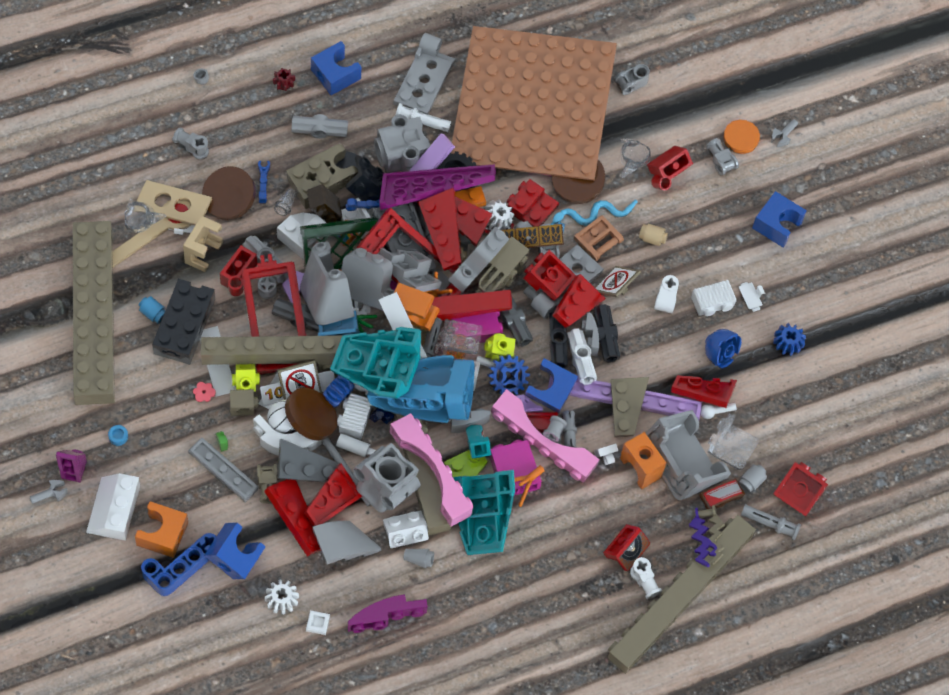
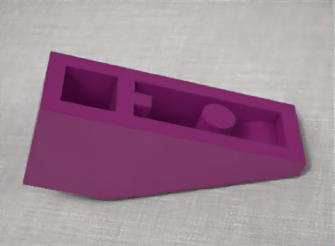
M76 449L72 451H58L56 459L61 479L81 483L87 463L85 453Z

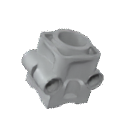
M397 114L392 118L391 126L377 129V138H374L375 152L380 166L384 167L386 173L409 171L430 147L429 140L422 132L423 124L420 116L407 119L406 116Z
M392 443L387 447L381 446L353 469V474L358 480L356 490L381 513L386 510H393L421 486L419 479L416 477L419 469L413 463L406 460Z

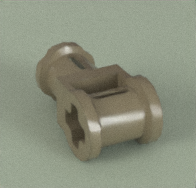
M258 464L257 476L259 489H261L260 502L270 504L271 501L264 490L269 486L277 484V464H273V466H261Z

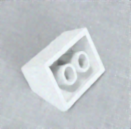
M120 473L101 477L87 533L126 541L140 490L139 477Z

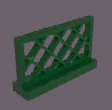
M370 217L300 226L305 268L310 256L308 250L311 252L307 239L316 238L319 242H325L329 236L336 237L338 241L331 248V254L334 253L340 258L333 265L334 269H341L342 264L340 263L351 250H354L352 248L359 240H363L361 237L365 232L370 231L378 220ZM352 233L356 236V239L349 246L343 239L347 234ZM341 242L348 247L342 256L334 251Z

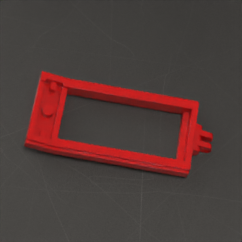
M388 208L357 246V248H363L372 254H378L380 248H383L396 230L400 228L441 263L435 246L401 218L392 208ZM459 266L453 267L448 270L453 274L459 268ZM392 274L391 279L397 284L400 283ZM450 283L446 289H452V292L441 294L440 297L460 295L462 292Z
M268 254V261L265 262L264 255H260L261 263H257L258 267L241 270L251 337H260L251 279L286 273L289 276L298 336H306L295 263L290 261L277 264V260L272 259V254ZM256 364L257 373L266 374L297 364Z

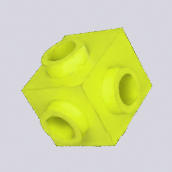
M501 333L494 334L485 341V357L491 358L492 361H500V355L506 358V355L510 354L512 359L516 339L508 338L505 334Z
M236 364V374H232V386H236V390L254 389V392H256V385H260V374L256 373L255 364Z

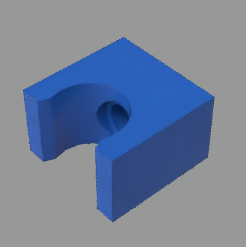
M342 41L311 57V71L331 96L361 79L362 67L358 62L348 67L336 64L345 58V45Z
M775 191L756 216L752 229L784 248L791 232L784 228L780 222L790 221L796 226H800L807 210Z
M544 358L540 369L551 375L553 385L549 389L542 391L535 389L533 386H528L525 396L559 414L577 382L578 376Z
M225 523L204 555L232 579H245L266 547L261 542L248 543L244 550L240 552L236 544V538L242 530V526L239 523Z

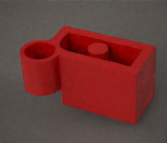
M674 145L647 164L650 173L654 175L651 180L654 188L668 190L672 184L671 179L693 165L687 148Z
M241 245L220 272V284L227 287L232 296H240L243 293L244 287L241 270L255 268L257 266V254Z

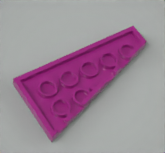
M495 164L383 173L379 203L380 210L426 199L451 188L457 191L495 181Z

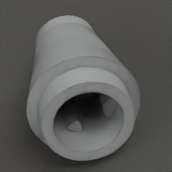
M406 548L404 560L423 568L432 567L434 552L430 551V549Z

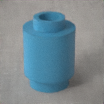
M152 296L144 297L139 303V311L153 323H161L166 311L162 304Z

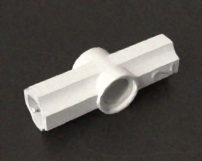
M579 328L572 329L570 332H567V340L572 354V364L577 370L580 383L589 385L597 380L591 359V349L587 346L583 331L579 330Z

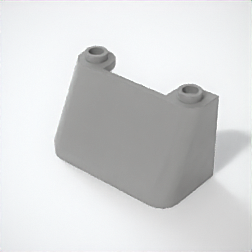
M329 242L316 243L311 249L300 284L301 294L315 323L327 325L355 317L347 277L343 271L334 269Z
M693 410L659 418L646 432V435L666 461L662 477L677 500L687 499L726 480L731 475L725 463L720 461L714 464L711 463L694 435L699 428V420Z

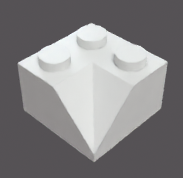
M303 212L290 215L277 227V238L304 260L300 226L326 222L318 215ZM316 238L307 239L308 247L312 249L319 241Z

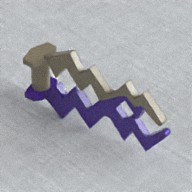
M715 505L712 506V509L698 510V508H695L696 516L689 524L690 528L697 530L691 538L702 543L694 550L695 553L700 554L695 561L706 567H710L709 563L704 560L706 556L714 557L711 561L712 565L723 557V553L720 551L724 547L715 543V541L723 535L719 530L725 524L718 517ZM712 517L709 519V522L715 525L709 529L702 525L705 523V520L700 518ZM707 531L712 534L709 538L703 536ZM709 547L713 548L711 552L707 550Z

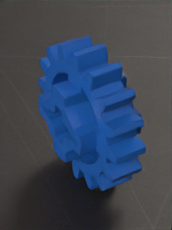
M507 354L506 358L500 355V361L493 360L494 367L489 366V369L492 370V373L487 374L488 377L492 378L489 384L494 385V391L500 389L499 394L501 395L506 389L517 395L518 389L524 390L523 383H529L525 380V377L530 376L529 373L525 372L529 367L526 365L522 366L525 361L523 359L518 361V356L516 355L512 359L510 354ZM509 362L514 363V364H511L510 366H504V365H503V364L509 363ZM507 371L510 372V375L512 376L510 379L507 378ZM507 384H513V385H514L513 387H509V388L503 387V386H506Z

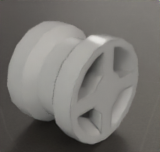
M272 276L262 277L258 280L257 286L260 297L271 299L276 295V280Z

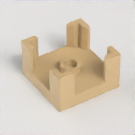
M201 215L185 241L183 249L185 263L206 272L209 264L197 259V257L204 259L207 252L205 244L215 249H220L223 239L210 233L209 229L219 232L222 229V225Z

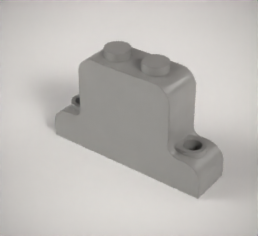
M495 226L448 281L463 292L496 256L509 238L502 230Z
M357 248L344 257L342 271L348 280L351 299L383 310L379 299L394 293V290L390 288L393 265L390 260L382 255L372 254L363 248Z

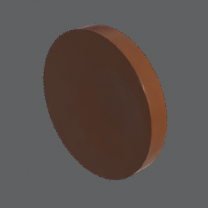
M598 159L595 181L552 175V185L557 195L563 200L574 204L587 203L595 199L603 190L605 170Z
M227 166L214 171L207 178L202 189V195L212 197L208 211L214 217L222 220H233L243 216L251 208L256 196V187L253 179L243 169Z
M299 388L287 398L285 413L288 421L299 434L308 439L319 441L328 438L337 427V414L333 405L326 400L323 394L311 388Z

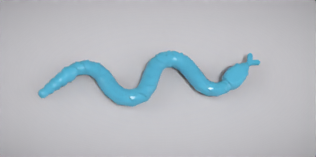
M600 200L594 203L591 208L590 217L587 219L582 218L573 209H564L554 215L551 225L561 222L564 215H570L578 224L588 226L597 219L598 210L601 207L606 208L616 217H623L631 212L638 201L634 200L625 210L619 211L607 200Z

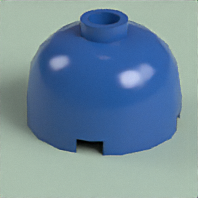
M716 330L708 335L705 340V354L714 365L720 368L727 367L734 361V359H730L734 353H739L742 339L731 330Z

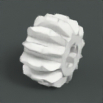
M500 199L496 200V202L492 200L483 208L492 213L488 223L489 229L496 226L499 230H506L512 224L514 214L510 212L512 207H507L506 202L501 203Z
M280 579L279 585L272 582L271 588L266 589L265 601L268 602L267 607L269 609L274 608L273 612L275 614L281 610V613L284 615L285 609L292 612V606L298 605L296 599L299 598V593L295 592L297 590L296 586L290 587L289 580L283 584ZM285 595V598L279 599L278 596Z

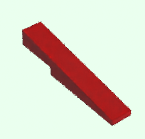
M510 290L434 297L432 305L440 310L437 318L445 321L512 309V298Z

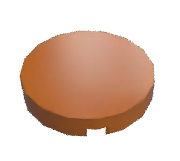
M739 119L727 125L724 130L723 140L728 148L730 147L733 152L746 154L752 152L758 146L760 133L753 123Z

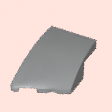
M380 248V255L391 261L393 265L392 274L401 284L423 292L440 289L441 281L428 274L432 259L419 251L397 249L396 253H392L385 248Z
M333 521L313 526V532L326 565L342 559L347 561L361 555L366 557L381 551L380 546L350 521Z

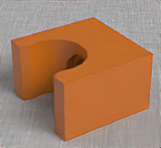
M398 283L394 293L397 292L411 324L430 331L440 311L438 307L432 305L434 295Z
M645 432L624 443L620 460L623 464L627 462L632 464L637 472V483L641 490L662 478L666 461ZM640 455H646L648 459H643Z
M150 501L147 506L148 515L151 519L160 521L162 526L153 533L137 530L135 535L136 546L174 558L188 525L187 513Z

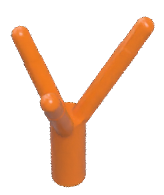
M437 271L434 273L436 279H438ZM435 289L425 292L434 295V297H439L441 294L451 293L452 289L440 291Z
M541 465L528 475L514 478L515 482L521 481L519 486L527 483L518 504L519 507H522L532 481L545 472Z

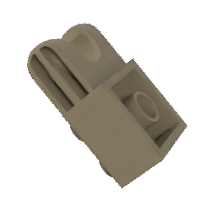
M337 144L286 170L287 180L305 209L310 207L309 199H307L308 189L323 184L332 193L336 194L338 190L346 187V184L358 174V169L355 166L344 169L336 166L345 157L346 149L343 145Z
M511 236L489 262L486 273L480 278L478 289L475 293L502 291L505 287L509 288L515 281L514 277L516 274L520 275L526 268L525 264L529 260L527 256L530 250Z

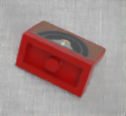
M626 524L603 553L606 558L618 561L624 571H629L635 560L650 545V542L639 527Z

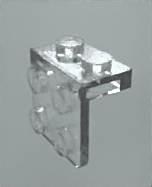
M445 319L443 329L439 330L438 340L440 342L436 343L435 353L438 356L447 354V350L473 355L477 354L482 326Z
M728 414L726 419L722 418L717 426V429H719L717 434L713 433L708 441V444H710L708 454L738 470H743L759 440L734 426L735 416Z

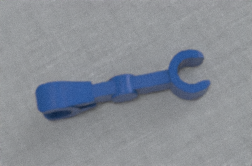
M259 161L258 170L261 175L259 203H266V185L270 161H267L266 167H262L261 161Z
M351 198L347 200L345 206L347 211H355L357 208H380V200L357 201Z

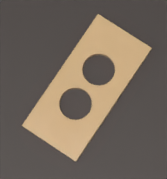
M146 180L134 205V210L196 225L201 215L205 216L212 197ZM165 194L171 197V202L165 207H159L155 204L156 198L160 195ZM180 200H188L191 206L185 212H178L175 209L176 203Z

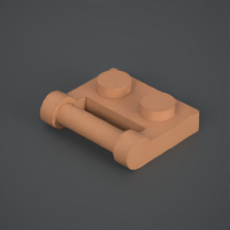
M603 215L574 235V240L595 261H598L600 256L614 245L624 241L623 236ZM609 234L612 236L609 241L597 250L593 248V246Z

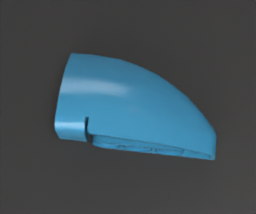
M452 355L420 359L411 386L406 394L395 399L378 396L368 391V401L371 405L403 416L411 413L414 418L441 423H448L449 419L468 420L474 389V360L455 359Z

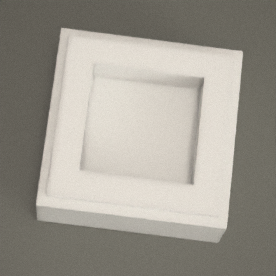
M310 610L306 632L326 635L330 614Z

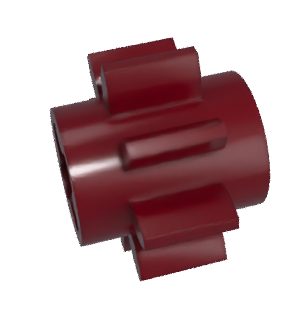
M281 68L278 72H274L273 84H277V90L281 89L286 92L290 87H294L295 75H291V69Z

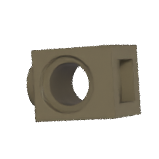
M254 389L230 390L231 416L254 415V408H258V396H254Z

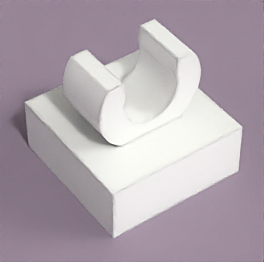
M617 444L594 450L595 456L597 458L603 456L605 465L614 463L615 459L612 453L618 451Z

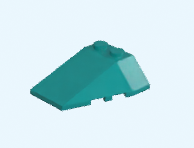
M398 327L396 330L386 332L385 330H378V333L372 334L364 332L344 335L341 338L330 370L378 396L397 399L409 391L420 360L421 330Z
M514 470L478 476L453 477L455 482L458 481L462 486L464 496L468 497L473 504L471 516L458 523L461 530L459 533L467 555L503 552L515 494Z

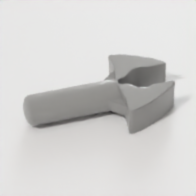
M793 119L782 131L774 128L771 143L776 138L782 137L777 147L788 145L791 139L787 135L798 125V122Z
M49 480V489L30 496L31 503L34 504L51 496L55 497L57 502L61 501L68 490L65 488L61 491H56V488L64 486L65 482Z

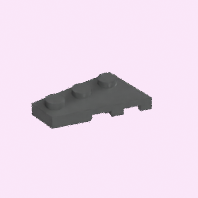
M280 439L277 479L326 482L338 466L337 462L286 440Z

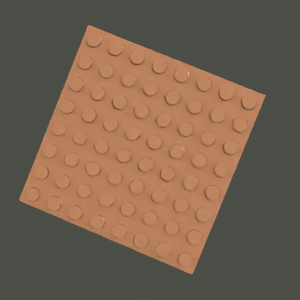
M473 26L452 144L455 148L451 151V154H454L455 151H458L461 155L465 153L466 157L470 156L473 159L472 162H475L477 166L495 164V168L595 181L617 43Z

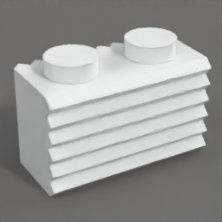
M729 280L694 289L691 296L698 316H711L719 310L729 311L736 302V297Z
M350 393L349 398H345L342 408L345 409L344 413L339 415L337 420L340 434L358 438L359 440L362 439L373 407L369 403L368 397Z

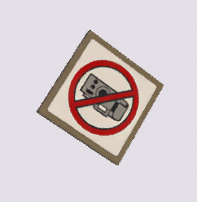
M615 266L595 288L602 295L618 297L620 294L624 295L628 291L627 286L641 272L640 270Z
M315 360L277 370L284 400H287L299 388H311L322 394Z

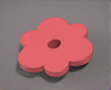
M199 382L196 385L197 388L193 390L195 399L198 402H209L211 397H214L216 394L211 383Z

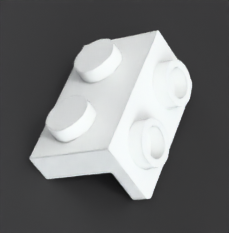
M421 510L383 519L390 548L429 539L427 523Z

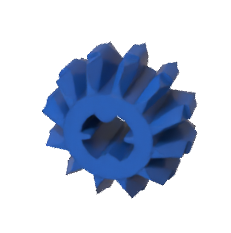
M788 322L785 327L783 325L779 326V329L774 333L773 344L777 345L776 350H783V355L786 352L790 356L794 352L798 354L805 346L806 335L802 334L803 328L796 329V324L791 327Z
M338 375L326 388L323 395L333 407H337L350 395L355 385L353 382Z

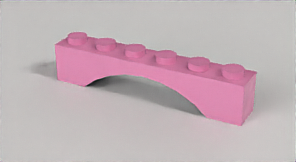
M507 389L492 406L491 413L494 419L504 422L508 425V429L511 432L518 433L523 437V440H528L529 445H534L543 456L554 460L557 467L566 469L573 479L584 483L598 465L600 459L585 448L563 446L543 436L528 419L522 400Z
M410 413L391 423L390 433L400 448L419 456L434 472L441 489L442 503L440 511L450 527L471 516L473 504L462 493L463 489L458 481L455 482L449 466H445L442 462L440 452L431 445L432 441L429 435L424 434L420 421Z

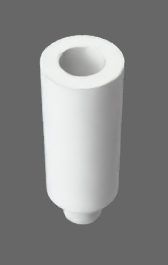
M342 433L336 444L339 448L365 458L376 451L370 448L371 444Z

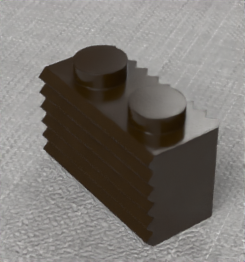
M321 184L307 190L309 209L326 223L336 222L342 218L340 200L327 187Z

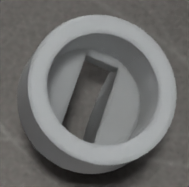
M198 69L193 74L195 81L200 85L206 84L209 80V74L206 69Z

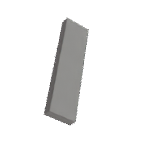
M201 438L188 450L192 457L245 503L259 490L258 485L205 439Z

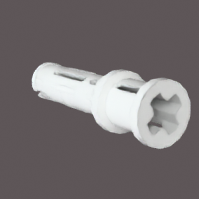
M399 103L395 115L402 114L407 119L420 116L423 125L449 132L451 121L418 112L417 108L411 109Z

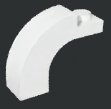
M260 414L253 419V429L260 437V445L274 455L279 456L280 439L311 452L322 444V440H311L298 432L292 434L279 433Z

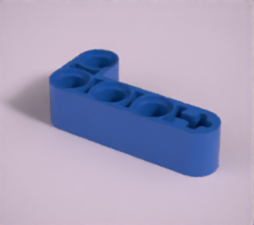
M212 533L204 534L166 568L155 559L149 558L144 560L141 565L143 578L161 596L170 595L209 561L204 555L217 536ZM193 555L200 557L196 561L190 560V557ZM148 568L156 569L153 573L146 572ZM178 568L185 570L181 574L175 573V570ZM163 581H167L170 583L166 587H161L159 585Z

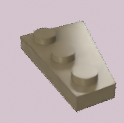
M649 377L611 379L614 437L634 436Z

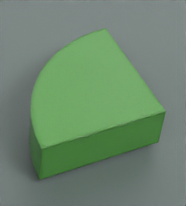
M224 432L215 433L221 452L228 450V440Z

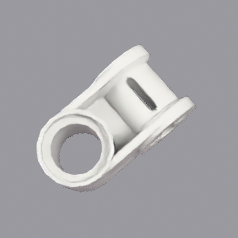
M668 275L663 278L655 301V310L673 313L679 281L675 276Z

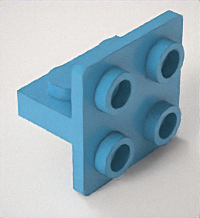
M354 311L355 317L327 325H319L318 336H344L360 333L357 311Z

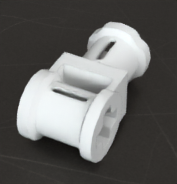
M642 557L636 559L630 570L631 577L637 581L639 587H643L646 599H652L658 596L662 589L658 588L654 580L655 575L651 570L650 562Z

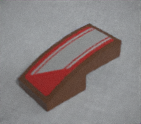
M736 478L713 486L699 494L706 509H712L713 505H715L716 509L723 507L726 503L741 499L745 495Z

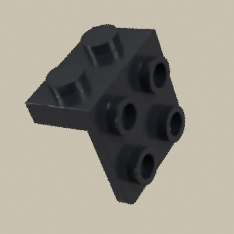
M356 155L355 161L358 174L346 184V189L362 201L380 200L383 170L378 166H373L366 157L362 158Z

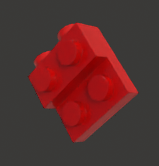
M529 179L527 182L523 181L519 185V192L516 195H510L507 200V207H512L510 212L514 214V217L523 222L528 221L532 227L544 224L559 206V202L544 193L545 189Z
M548 250L544 255L540 253L533 260L535 265L531 263L524 270L526 275L523 279L536 291L541 288L555 301L576 275L556 255Z
M795 462L773 495L806 517L828 484L826 483L827 479L819 473L814 475L809 472L811 469L803 462H800V464Z

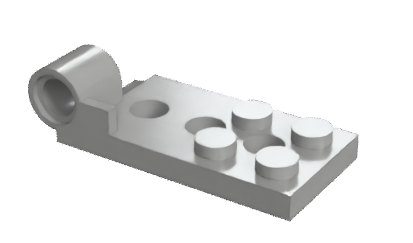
M428 33L423 34L415 54V59L394 99V105L398 106L401 103L404 107L417 108L418 112L429 114L455 61V58L439 53L442 44L441 38ZM434 64L436 68L429 69L427 65ZM427 78L429 82L422 83L420 82V79ZM420 92L422 96L414 97L413 93Z
M578 244L560 258L575 275L581 274L589 283L602 274L604 270ZM578 266L582 271L576 273L572 270V267ZM530 284L523 293L532 300L531 306L546 319L549 317V313L556 310L570 284L555 301L541 288L536 291Z

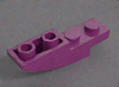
M405 594L375 602L362 609L348 621V632L361 633L365 629L372 628L373 630H382L388 626L389 618L399 620L404 618V616H423L427 613V600L406 602Z

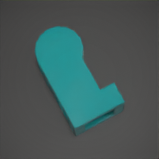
M481 425L468 426L466 428L467 443L472 459L490 456V441L488 437H484L483 427Z

